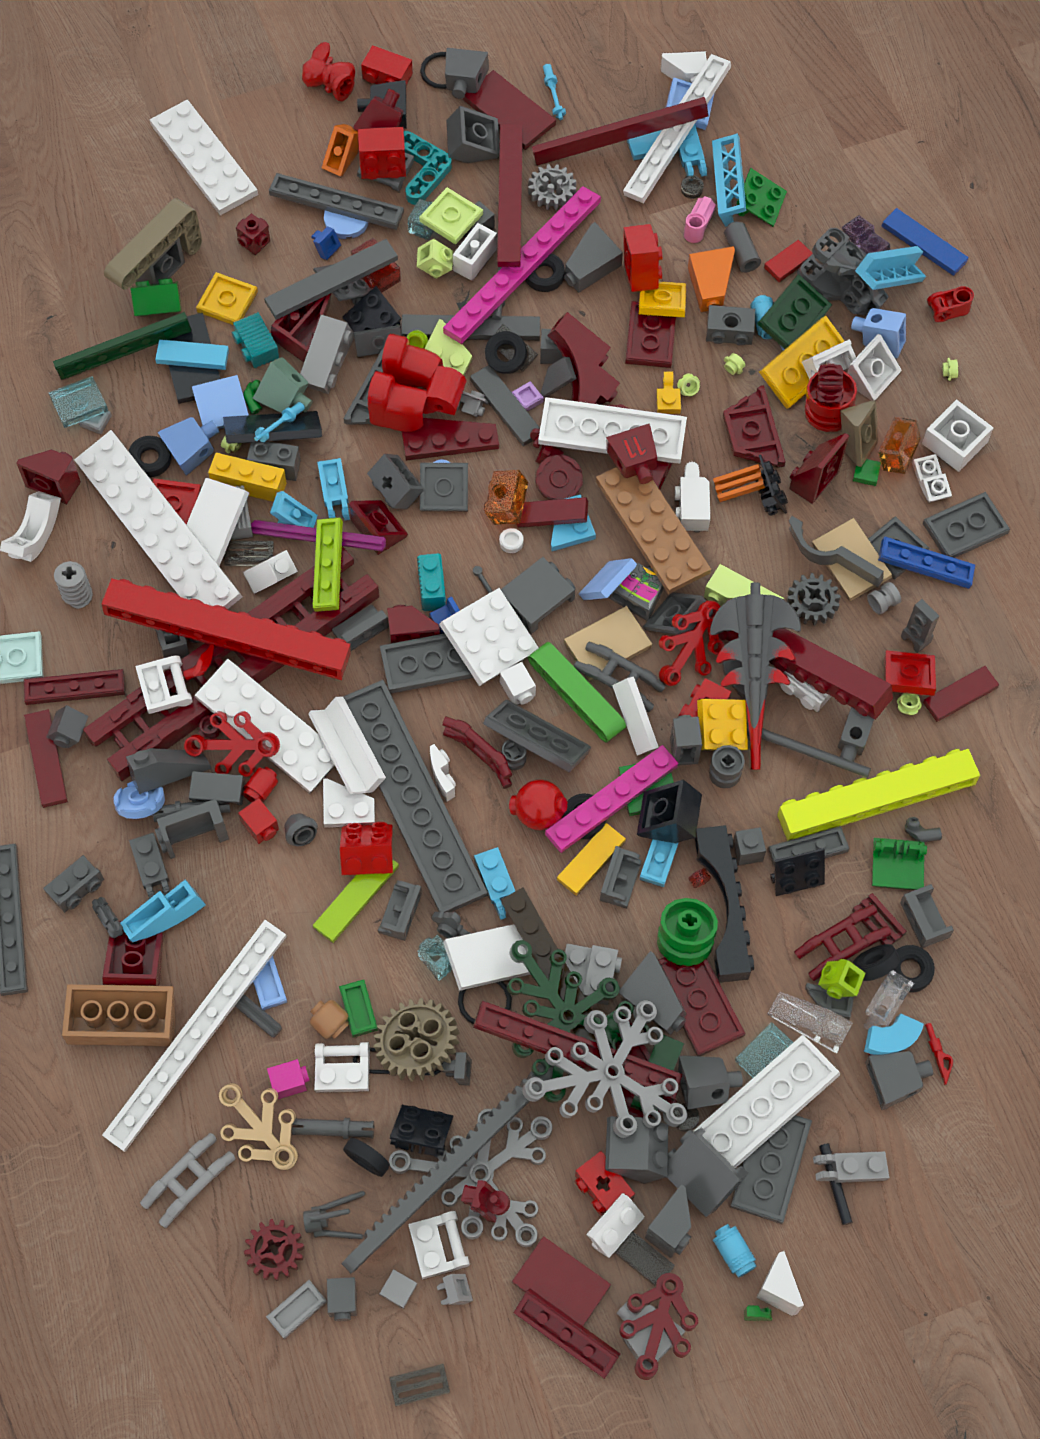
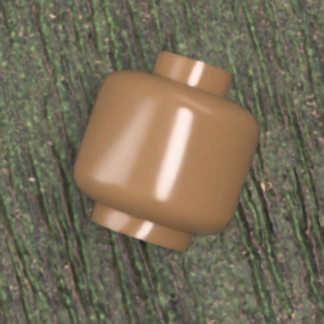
M328 1000L325 1004L319 1001L310 1011L313 1014L310 1019V1025L325 1039L330 1037L335 1039L349 1025L347 1022L348 1013L334 1000Z

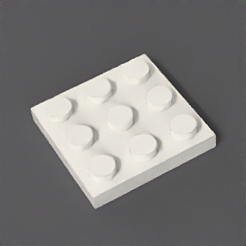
M500 588L458 611L439 624L479 686L499 675L501 671L524 660L539 648Z

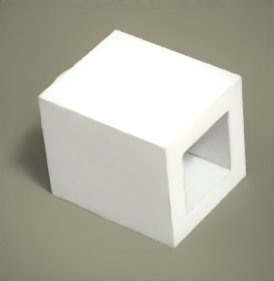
M522 662L500 672V684L512 703L516 705L526 704L536 696V685Z

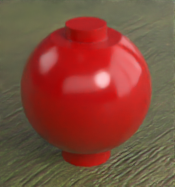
M533 780L522 786L517 795L511 796L509 809L511 814L517 815L518 819L526 827L533 830H547L562 819L567 811V799L554 783L547 780Z

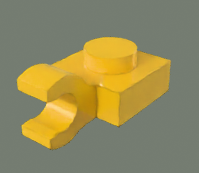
M664 372L663 389H657L656 391L657 413H681L680 389H673V372Z

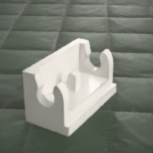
M850 339L802 361L809 380L818 372L819 367L823 364L835 363V365H841L843 370L849 368V365L856 358Z

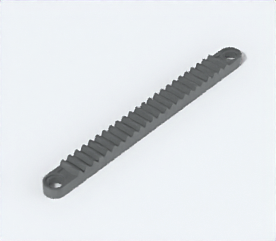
M538 1064L536 1067L537 1071L544 1072V1066ZM553 1066L549 1068L545 1075L540 1077L535 1076L531 1071L528 1077L524 1078L520 1085L513 1089L512 1093L507 1094L504 1101L501 1100L498 1106L491 1110L489 1116L485 1115L482 1122L476 1124L474 1131L470 1130L466 1138L463 1137L460 1140L458 1146L454 1145L451 1152L445 1154L443 1161L439 1160L435 1168H430L427 1176L423 1175L421 1177L420 1184L415 1183L413 1185L412 1192L407 1191L404 1199H398L396 1207H390L388 1215L383 1214L380 1222H374L372 1230L367 1229L365 1231V1240L341 1263L350 1274L355 1272L530 1102L523 1095V1085L533 1077L540 1078L543 1081L550 1080ZM532 1084V1089L535 1092H540V1087L537 1084Z

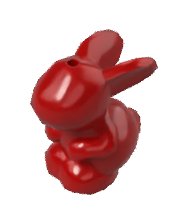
M322 42L313 50L311 59L303 64L302 81L307 87H319L324 84V89L328 94L333 92L336 100L344 101L349 97L354 88L356 72L354 64L350 62H336L332 64L333 57H329L330 44Z

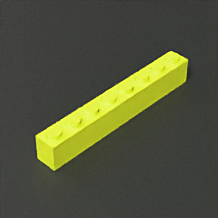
M955 749L940 758L932 756L917 765L909 763L900 767L897 771H883L871 779L860 778L845 787L837 785L822 794L814 792L799 801L795 799L788 800L780 806L777 816L786 839L789 841L976 785L980 773L969 749L963 751Z

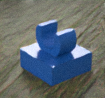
M327 226L322 232L317 230L311 236L314 239L313 242L320 258L328 260L341 246L335 230Z

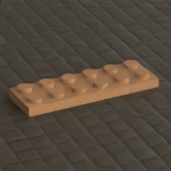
M617 467L596 477V483L668 594L711 573L710 566L653 480L646 484H640L637 476L624 478Z

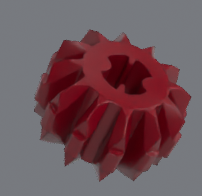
M835 363L823 364L818 369L817 399L825 404L839 403L842 399L843 368L841 365H835Z

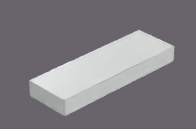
M634 677L624 679L612 685L637 756L659 748Z

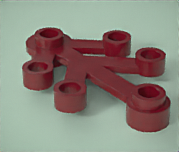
M673 1273L661 1275L656 1282L655 1288L641 1295L635 1293L629 1297L627 1307L633 1313L640 1312L646 1304L658 1299L660 1301L656 1310L634 1321L625 1320L619 1328V1333L624 1339H631L637 1332L653 1325L645 1353L637 1359L634 1366L636 1375L643 1380L652 1379L658 1371V1362L655 1357L663 1329L673 1345V1353L677 1357L684 1358L691 1350L690 1342L681 1337L668 1313L670 1305L672 1303L680 1316V1325L685 1331H692L696 1328L698 1317L695 1313L688 1310L681 1297L684 1289L683 1282L679 1276ZM670 1282L674 1285L675 1289L668 1290L665 1284ZM631 1300H639L641 1306L634 1307L631 1304ZM687 1317L691 1318L694 1321V1325H687L684 1319ZM629 1325L632 1327L633 1332L628 1334L624 1331L623 1327ZM677 1345H685L686 1352H680L677 1349ZM644 1361L650 1362L652 1369H645L642 1363Z

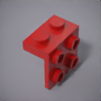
M375 822L372 825L350 823L343 826L340 840L341 874L393 873V825L385 822Z

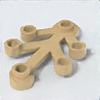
M233 1083L225 1085L219 1092L221 1103L228 1107L234 1106L253 1129L237 1128L236 1125L228 1123L222 1127L220 1131L221 1137L226 1141L233 1139L264 1141L270 1148L255 1149L251 1144H244L238 1151V1156L242 1161L247 1162L251 1159L272 1161L273 1165L278 1169L287 1170L292 1168L298 1159L297 1150L291 1144L292 1123L296 1119L295 1112L288 1108L280 1112L278 1116L281 1124L279 1142L272 1133L274 1103L278 1100L277 1091L273 1088H268L262 1092L263 1111L261 1121L242 1099L241 1088ZM232 1089L236 1092L234 1099L228 1097V1090ZM267 1092L274 1095L273 1101L266 1100L265 1094ZM284 1113L291 1115L292 1119L290 1122L283 1120ZM226 1128H231L234 1131L232 1137H228L225 1134ZM244 1148H248L251 1151L250 1157L243 1155L242 1151ZM281 1151L288 1152V1160H283L280 1157Z

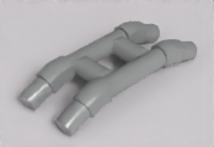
M209 1133L202 1140L195 1143L149 1189L148 1193L140 1201V1204L145 1209H149L167 1187L178 1197L159 1220L160 1225L164 1228H167L186 1206L235 1160L234 1154L228 1151L221 1158L213 1162L207 1170L195 1160L217 1141L214 1134ZM188 1167L198 1179L186 1190L176 1178Z

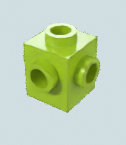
M845 959L829 961L822 969V976L818 985L825 989L827 995L832 998L857 996L866 973Z

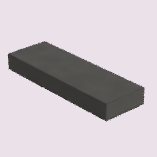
M839 826L769 846L768 851L774 865V860L821 848L825 849V858L848 852L849 846L843 830Z

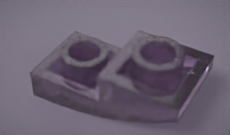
M860 215L842 226V230L850 237L851 242L865 251L866 254L890 250V243L877 235L874 225Z

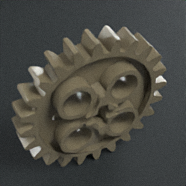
M420 998L418 1004H414L413 1000L409 999V1006L405 1007L402 1003H399V1011L391 1008L392 1016L382 1017L386 1024L377 1025L380 1034L374 1035L375 1040L378 1042L374 1044V1048L378 1052L376 1056L385 1070L388 1069L392 1076L397 1074L400 1080H403L407 1075L410 1081L413 1082L415 1076L419 1075L423 1081L425 1073L428 1072L434 1077L435 1068L443 1071V1061L451 1063L448 1055L456 1054L457 1051L453 1045L460 1043L457 1038L460 1032L449 1009L445 1010L441 1003L436 1006L434 1001L430 999L426 1005L423 998ZM414 1022L413 1025L406 1027L409 1023ZM433 1029H438L436 1032L429 1034ZM404 1045L400 1050H396L397 1047ZM423 1052H427L425 1056L419 1057Z

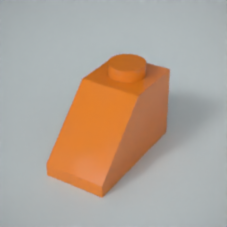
M347 124L334 126L321 167L322 169L340 177L344 175L359 151L357 130Z

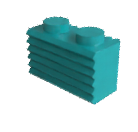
M259 312L233 322L234 331L231 333L237 345L241 343L243 347L241 352L246 362L250 361L253 367L257 368L258 366L261 367L262 364L265 365L279 358L277 344L273 340Z
M439 553L419 555L417 557L422 610L424 612L435 611L446 605L442 557Z

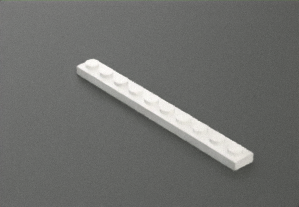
M263 921L102 1134L103 1137L126 1152L287 937L285 933L268 921Z

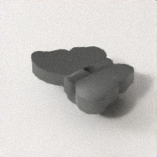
M435 911L431 917L438 925L437 931L448 939L472 934L463 929V925H460L461 919L456 912L444 913L442 911Z

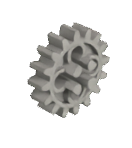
M547 164V169L538 167V173L532 172V178L528 180V194L531 195L532 202L538 200V207L544 204L546 205V210H549L550 206L558 210V205L563 207L576 193L577 181L573 179V173L567 174L566 167L560 170L558 164L554 168Z

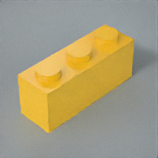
M215 453L208 472L209 478L234 487L242 485L249 492L248 496L274 502L278 492L284 491L287 484L285 471L282 468L220 453Z

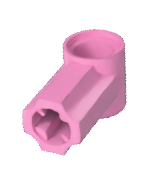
M706 196L698 198L691 214L686 217L684 238L690 243H698L703 239L704 231L716 209V204L711 198Z

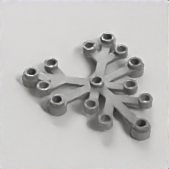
M647 1000L641 1001L634 1008L633 1015L635 1020L631 1027L629 1024L631 1012L627 1007L621 1006L614 1012L613 1019L618 1024L622 1043L614 1057L612 1056L605 1032L607 1017L601 1011H591L584 1019V1026L589 1033L595 1035L601 1059L590 1053L588 1046L583 1042H577L571 1048L570 1053L575 1060H581L595 1070L585 1071L563 1057L561 1049L553 1047L545 1055L546 1062L552 1066L556 1065L570 1075L545 1081L533 1077L523 1085L522 1089L524 1097L529 1101L535 1102L540 1100L546 1092L574 1087L568 1099L559 1108L560 1114L563 1117L571 1118L577 1113V1104L589 1083L600 1081L593 1094L586 1099L585 1107L592 1113L599 1111L603 1106V1098L610 1088L618 1117L613 1123V1130L621 1138L631 1136L637 1129L635 1118L628 1113L621 1086L639 1097L644 1114L643 1123L648 1128L656 1127L661 1121V1115L658 1111L654 1110V1107L663 1112L665 1123L671 1127L681 1125L687 1118V1112L683 1105L679 1103L670 1104L659 1097L661 1095L669 1097L677 1092L678 1083L674 1079L668 1078L661 1084L643 1087L624 1073L622 1064L632 1047L644 1044L656 1045L663 1039V1032L658 1027H652L647 1032L640 1033L644 1025L650 1023L657 1014L655 1005ZM643 1007H647L650 1010V1014H646L643 1011ZM618 1012H623L626 1015V1019H621ZM598 1017L601 1020V1024H596L593 1018ZM650 1033H656L658 1036V1040H654L651 1037ZM576 1047L583 1050V1055L576 1053ZM550 1053H556L558 1060H553L550 1057ZM608 1068H613L616 1075L611 1076L608 1073ZM666 1083L672 1085L673 1091H668L666 1089ZM532 1084H537L540 1087V1092H535L532 1089ZM591 1099H594V1100L597 1101V1103H598V1107H597V1108L591 1106V1104H590V1100H591ZM565 1105H570L573 1112H566ZM674 1109L680 1112L679 1118L674 1116ZM648 1115H653L656 1119V1122L651 1123L648 1119ZM623 1120H627L630 1123L631 1127L629 1129L624 1127Z
M492 1109L482 1110L478 1115V1122L481 1123L485 1115L489 1116ZM543 1116L535 1118L531 1123V1130L519 1138V1133L523 1129V1122L520 1118L513 1117L507 1123L508 1138L506 1149L488 1161L490 1140L478 1151L477 1160L473 1156L466 1163L467 1166H463L452 1177H462L465 1179L452 1189L443 1191L441 1195L442 1203L447 1207L454 1206L462 1195L464 1186L476 1187L478 1180L486 1181L496 1191H499L492 1181L494 1171L511 1158L530 1160L535 1165H541L546 1158L544 1149L541 1147L533 1149L526 1147L537 1139L545 1140L551 1135V1121ZM518 1122L520 1127L517 1130H512L510 1124ZM538 1126H544L546 1132L539 1134L536 1131ZM459 1135L452 1137L450 1149L452 1150L454 1141H460L463 1137ZM403 1150L393 1152L389 1158L390 1168L397 1174H403L408 1170L428 1173L430 1168H435L437 1162L412 1159ZM445 1150V1151H444V1155H443V1156L438 1155L437 1158H438L439 1160L443 1161V1158H444L445 1154L447 1153V1151ZM535 1152H540L543 1157L541 1160H535L532 1155ZM398 1159H403L406 1162L401 1168L395 1165ZM477 1171H484L486 1175L483 1179H478L475 1174ZM446 1194H453L455 1199L452 1202L445 1201L444 1197ZM510 1200L508 1211L502 1215H496L497 1219L491 1229V1236L497 1242L504 1241L507 1237L506 1221L508 1220L516 1231L515 1238L517 1243L522 1247H531L537 1240V1230L531 1224H524L517 1213H521L529 1219L534 1218L538 1214V1205L532 1200L526 1202ZM532 1205L535 1207V1212L528 1214L525 1211V1207ZM469 1209V1216L462 1221L461 1230L466 1238L474 1240L481 1236L483 1223L479 1218L480 1214L473 1212L471 1209ZM470 1224L477 1226L478 1229L475 1233L467 1231V1227ZM497 1228L504 1230L505 1233L502 1237L495 1236L494 1231ZM522 1233H530L531 1239L529 1241L522 1240Z

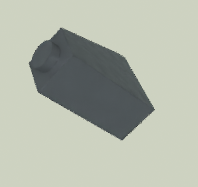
M596 222L590 225L565 264V281L570 287H574L578 293L622 266L623 252Z
M650 951L621 987L619 994L634 1007L644 1000L652 1002L657 1009L656 1017L652 1021L671 1035L673 1031L678 1032L686 1022L684 1017L687 1014L659 959ZM643 1007V1011L646 1014H650V1010L647 1007Z

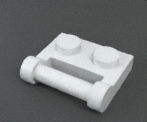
M170 656L135 666L149 714L176 706H187L193 702L191 694L187 692L181 671L182 661L180 656ZM171 669L178 695L170 697L163 670Z
M361 1042L360 1045L325 1046L324 1043L315 1044L314 1090L316 1092L369 1091V1042ZM360 1056V1063L325 1064V1057Z
M450 1211L440 1216L408 1224L422 1280L470 1265L468 1256L464 1254L456 1224L458 1220L456 1211ZM442 1225L446 1226L454 1260L446 1262L438 1231V1226Z

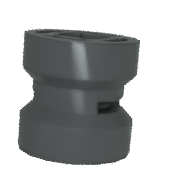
M508 739L502 745V754L505 756L510 770L521 769L526 763L527 749Z

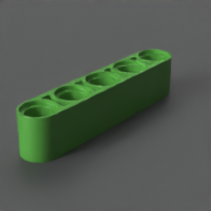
M550 642L544 643L528 656L529 663L602 741L608 743L627 727L620 714Z

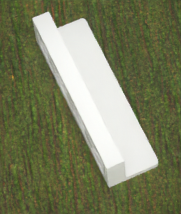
M335 697L325 710H311L308 715L349 793L362 794L374 792L386 777L343 697Z

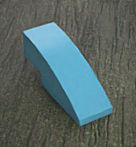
M185 879L166 895L161 891L156 893L120 923L128 938L135 942L161 933L179 924L206 904Z

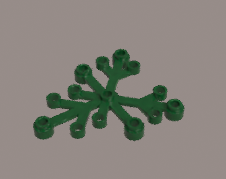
M518 940L510 948L509 954L511 959L516 963H523L538 986L526 984L520 978H513L507 984L508 992L512 995L523 994L547 999L554 1007L541 1006L535 1000H528L522 1007V1012L527 1017L538 1016L552 1019V1021L547 1023L548 1025L570 1033V1030L574 1029L577 1025L584 1026V1019L587 1015L581 1013L602 999L612 1000L619 993L620 987L618 982L608 977L604 978L597 985L596 991L575 1004L577 987L582 982V976L580 973L572 971L565 977L566 991L563 1002L558 995L562 965L567 960L566 953L561 949L552 952L549 958L551 968L548 980L531 956L532 947L527 941ZM523 946L526 949V954H520L518 947ZM554 955H561L562 962L555 961ZM575 976L577 984H572L569 981V977ZM513 982L518 983L520 990H513L511 984ZM611 984L614 988L613 992L607 991L605 985ZM622 1001L616 1007L617 1010L622 1005L627 1006L631 1014L634 1010L633 1005L629 1001ZM528 1004L535 1007L534 1013H530L527 1010ZM616 1010L606 1016L607 1026L605 1027L610 1048L616 1049V1042L622 1043V1038L616 1034H620L618 1024L613 1019V1014ZM564 1012L571 1014L572 1019L570 1021L564 1019ZM618 1012L621 1019L626 1018L623 1012ZM593 1018L596 1024H601V1020L599 1018ZM647 1024L643 1027L644 1033L650 1029ZM512 1044L513 1053L519 1058H526L534 1052L530 1048L524 1050L521 1045ZM545 1058L537 1059L532 1064L531 1070L535 1076L540 1077L545 1075L552 1065H549ZM537 1063H541L544 1066V1072L537 1071ZM556 1065L553 1066L551 1079L563 1077L564 1070ZM566 1088L560 1089L558 1095L553 1094L552 1091L546 1092L544 1098L551 1103L559 1102L565 1096Z

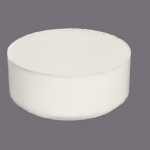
M514 528L504 530L499 538L501 549L507 553L520 551L523 547L522 533Z

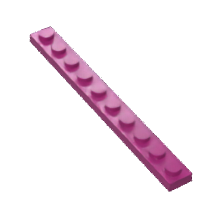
M582 186L521 248V267H502L443 327V333L462 344L601 203V196Z

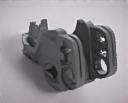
M830 228L817 240L812 248L813 254L801 265L797 275L802 276L828 301L840 300L853 314L867 316L870 309H881L889 297L884 289L873 290L855 272L867 254L849 241L850 237L838 228ZM829 236L835 237L839 243L831 240ZM825 245L829 247L826 251L821 250L825 247ZM815 258H817L819 261H821V262L823 263V265H822V264H819V263L815 260ZM811 268L813 270L812 274L807 275L806 273Z

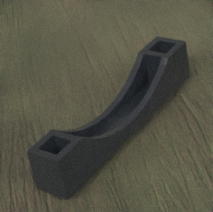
M726 825L697 828L696 838H694L697 860L716 880L726 906V930L714 955L717 979L719 983L748 980L751 971L754 970L753 956L748 955L747 946H750V936L748 930H744L743 921H746L744 906H740L738 898L742 896L740 881L736 882L734 873H737L738 867L736 857L732 858L730 849H733L732 834L727 833Z

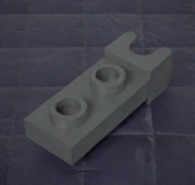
M923 599L914 605L907 627L903 629L901 634L903 640L908 638L913 642L914 651L917 653L931 643L934 637L933 631L939 619V615Z

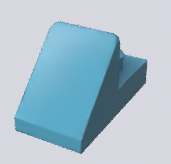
M284 491L276 494L270 514L279 519L278 523L314 528L318 516Z

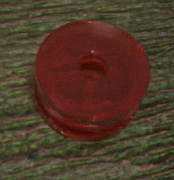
M703 868L693 873L688 879L693 888H698L706 884L711 879V876L708 875L707 869Z

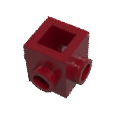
M252 213L238 223L236 227L238 243L256 256L270 242L269 225L263 218H258Z

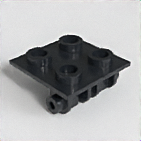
M377 286L342 316L353 332L400 326V320L402 319Z
M760 454L759 458L763 467L761 473L765 488L758 491L761 494L760 497L764 510L770 516L777 514L779 509H782L786 514L785 504L788 503L785 492L780 490L778 485L781 483L780 476L777 470L773 469L771 462H766Z
M821 848L774 860L775 870L774 873L770 874L772 884L775 883V895L790 894L824 885L825 849Z
M402 1104L390 1135V1145H395L396 1149L409 1151L411 1144V1152H414L415 1146L419 1145V1154H422L423 1147H425L424 1154L438 1157V1155L443 1156L445 1151L444 1144L454 1115Z

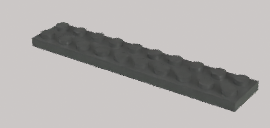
M384 680L343 696L386 777L379 785V789L438 912H453L488 896V892Z

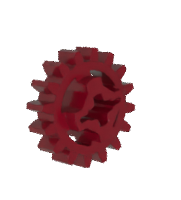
M270 1219L269 1226L267 1227L260 1222L259 1227L261 1230L257 1232L252 1229L250 1232L254 1238L245 1240L246 1245L250 1247V1249L244 1251L245 1256L251 1257L247 1261L248 1266L256 1265L253 1271L254 1274L257 1276L263 1272L264 1280H268L270 1275H273L275 1280L279 1281L281 1273L287 1278L290 1277L288 1270L292 1268L297 1271L298 1266L295 1261H302L304 1258L303 1255L298 1253V1251L305 1249L303 1243H297L302 1238L301 1234L296 1233L293 1235L294 1225L285 1228L284 1220H281L279 1225H275L274 1220ZM279 1232L286 1236L280 1238L273 1236L271 1233ZM263 1238L262 1248L256 1253L257 1245ZM275 1244L278 1248L279 1253L277 1255L271 1252V1245ZM292 1247L293 1249L291 1257L286 1262L285 1257L287 1251H289ZM270 1262L276 1264L277 1267L270 1268L263 1264Z

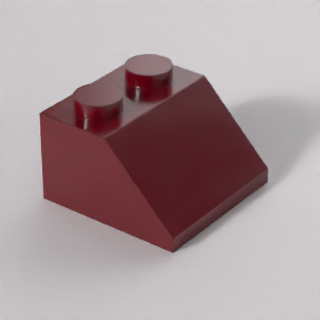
M51 449L18 459L16 462L25 487L36 492L40 491L61 498L60 502L66 505L81 483L74 460L66 452L59 453Z

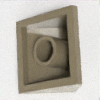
M869 401L840 410L842 434L846 433L849 435L845 453L856 466L862 467L878 443L876 401Z

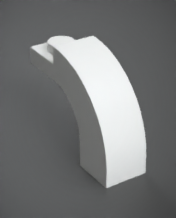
M40 491L29 495L26 513L19 530L12 537L1 541L0 551L8 553V556L11 558L23 559L29 562L33 561L43 550L53 530L61 498Z

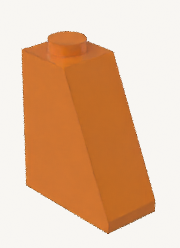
M734 246L689 254L688 270L700 312L708 311L709 305H724L733 264Z

